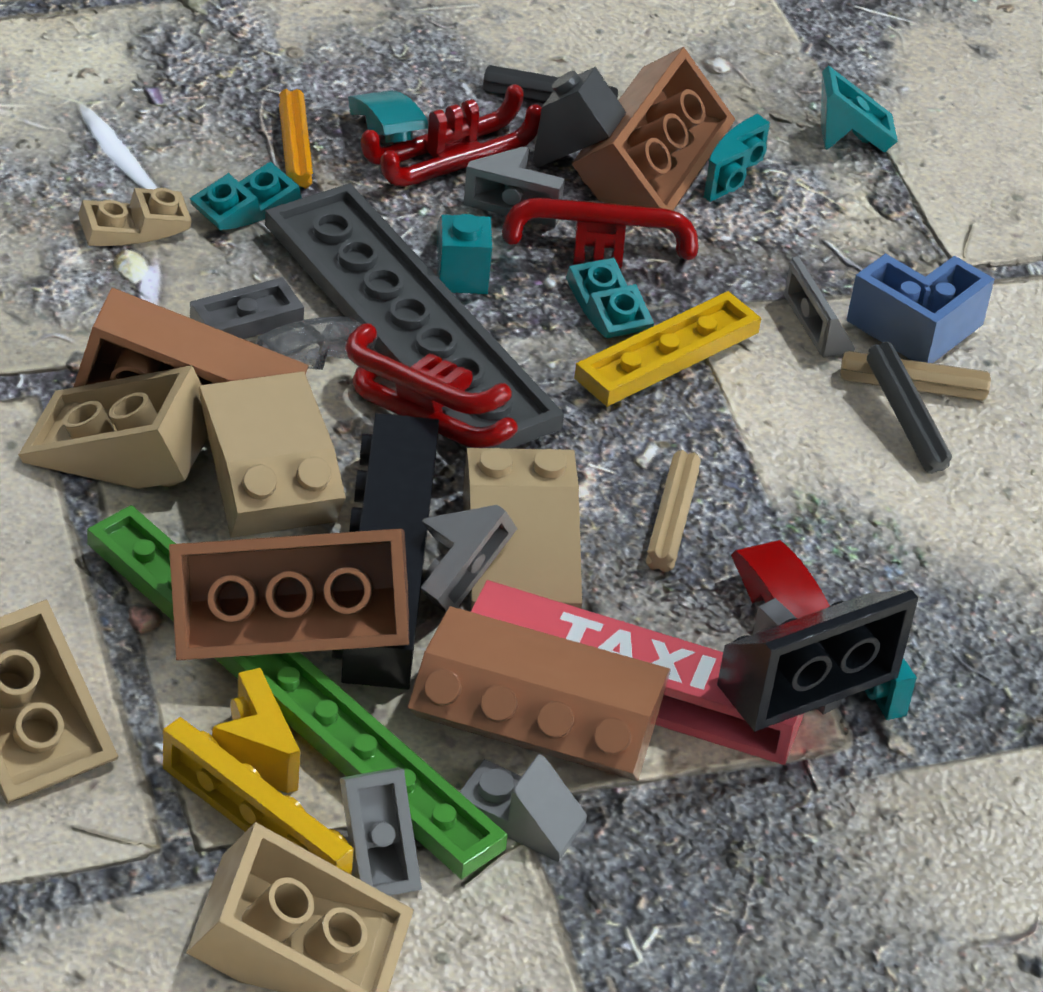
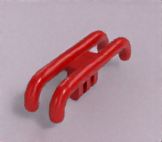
M514 84L507 88L501 106L490 114L479 117L478 104L474 99L464 101L461 108L459 105L454 104L446 107L445 113L441 109L430 112L428 133L415 137L413 140L381 147L378 133L374 130H366L361 136V149L363 155L370 163L381 166L382 175L390 184L399 187L411 186L467 168L469 161L519 147H526L537 136L542 107L537 104L530 105L526 110L524 122L516 131L479 143L477 137L506 127L520 111L524 92L521 86ZM430 153L433 159L404 168L400 167L399 162Z
M530 198L512 207L506 215L502 227L503 240L509 245H516L521 241L524 225L533 218L576 221L573 265L584 263L586 255L585 246L594 247L593 261L603 260L604 248H613L611 258L614 257L619 268L622 269L626 225L670 230L676 238V253L684 260L694 259L699 249L698 234L692 222L683 214L665 208L551 198Z
M369 323L358 326L349 335L345 350L349 360L359 366L355 370L352 382L356 393L365 400L397 415L439 419L438 434L471 448H488L500 445L517 433L518 425L510 417L502 418L490 426L475 427L442 411L443 406L465 414H482L494 411L511 399L512 391L507 384L498 383L490 389L479 393L465 392L473 380V374L468 369L457 367L456 364L447 360L443 361L442 358L434 354L426 355L409 367L371 350L367 346L375 340L377 330ZM378 376L395 383L396 391L373 380Z

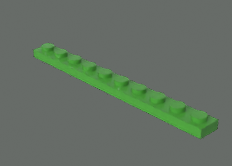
M132 505L87 528L88 545L174 622L169 544L176 543ZM300 652L215 658L237 679L240 672L261 668L287 724L346 777L397 767L404 769L414 838L461 880L506 850L508 836L506 832Z

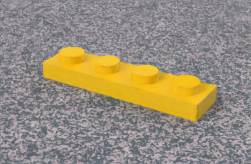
M727 291L577 362L574 379L608 407L758 334L761 317Z
M179 717L163 729V769L244 832L257 822L352 875L354 848L349 845L341 833L325 827L309 815L295 798L284 796L263 780L254 767L238 761L222 749L209 733L197 730L182 717Z

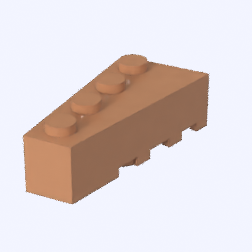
M112 287L92 327L74 387L190 365L193 366L202 385L303 371L306 374L309 365Z

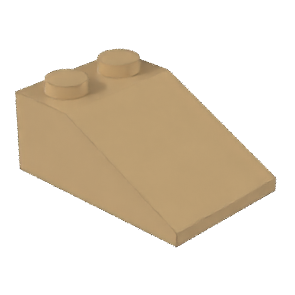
M190 365L55 391L18 455L25 464L136 489L158 485L163 487L174 486L186 480L208 437L199 395V385L202 384L193 366Z
M304 371L199 385L200 400L230 538L337 522L346 496L334 445Z
M467 448L462 493L463 511L498 505L508 513L517 527L515 533L471 589V610L487 580L582 609L579 485L575 450Z
M47 599L0 617V793L5 802L9 804L113 762L119 757Z
M255 822L223 854L186 953L241 983L279 992H388L414 909Z

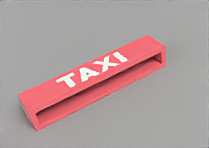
M490 580L486 581L471 610L473 613L670 668V675L655 725L782 765L786 764L804 713L754 732L717 685L723 652Z

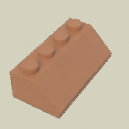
M684 46L644 66L618 100L625 109L626 114L611 136L583 148L571 163L579 173L581 180L588 185L599 201L608 204L665 208L673 211L712 155L717 144L736 120Z
M403 529L169 544L176 661L409 645L408 579Z
M449 606L424 652L407 708L416 717L638 781L671 669Z

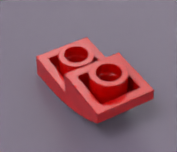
M781 540L738 549L731 554L752 603L763 600L766 603L776 598L796 618H801L830 606L811 573L796 554Z

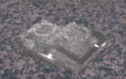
M342 316L305 319L286 324L258 336L256 344L309 365L308 369L323 370L327 354L337 358L349 359L345 350L347 339L362 324L353 317ZM378 336L367 348L374 350Z

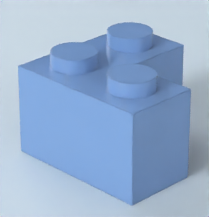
M885 253L856 274L846 321L882 343L885 341L890 342L897 352L910 360L934 363L984 324L995 279L955 255L925 277Z

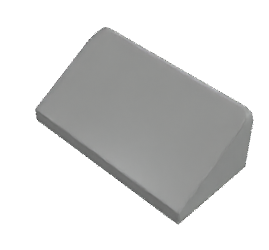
M792 257L784 296L816 349L823 358L842 355L847 351L854 352L855 347L800 257Z

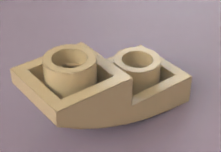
M134 188L130 203H120L115 200H82L78 214L88 246H122L155 241L189 230L192 223L182 192L172 191L167 188Z

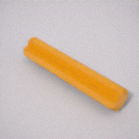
M284 89L279 94V112L285 171L289 178L306 189L313 183V168L305 98L303 92L299 89L293 91Z

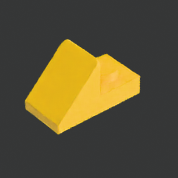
M261 668L238 673V696L231 699L230 702L233 720L215 725L212 729V737L222 749L238 761L254 767L262 779L275 789L285 793L298 791L300 749Z

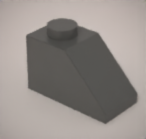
M596 67L577 74L575 70L567 72L552 84L554 91L542 106L533 156V161L537 167L609 138L626 114L625 109Z

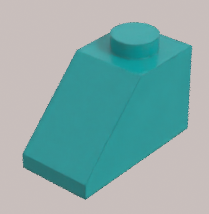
M441 214L437 222L438 278L452 293L488 294L492 258L491 217L475 216L472 214Z

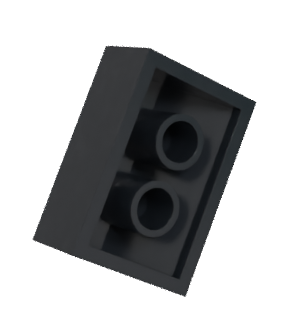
M913 590L867 593L848 601H838L826 609L801 618L788 619L781 625L751 636H741L724 647L717 685L755 732L896 679L899 676L919 597Z

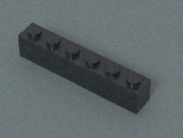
M375 413L373 434H362L359 465L368 466V471L357 470L354 502L363 503V507H352L349 532L387 529L404 530L408 579L409 645L332 650V659L343 660L341 683L410 689L428 531L422 520L428 518L430 514L439 419Z

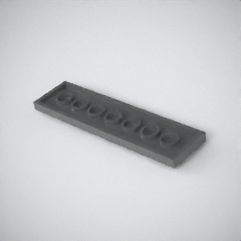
M351 183L265 211V226L352 325L357 328L364 323H369L376 328L377 336L370 343L376 352L409 367L426 355L434 354L442 358L443 361L447 360L456 364L457 367L468 369L473 374V380L465 392H483L498 383H505L511 388V399L494 411L482 414H465L446 406L442 407L443 413L475 427L490 426L505 417L513 418L518 425L517 433L502 444L488 448L511 449L562 429L564 413ZM459 444V446H460L465 452H467V448H471V447H468V446H464V445Z

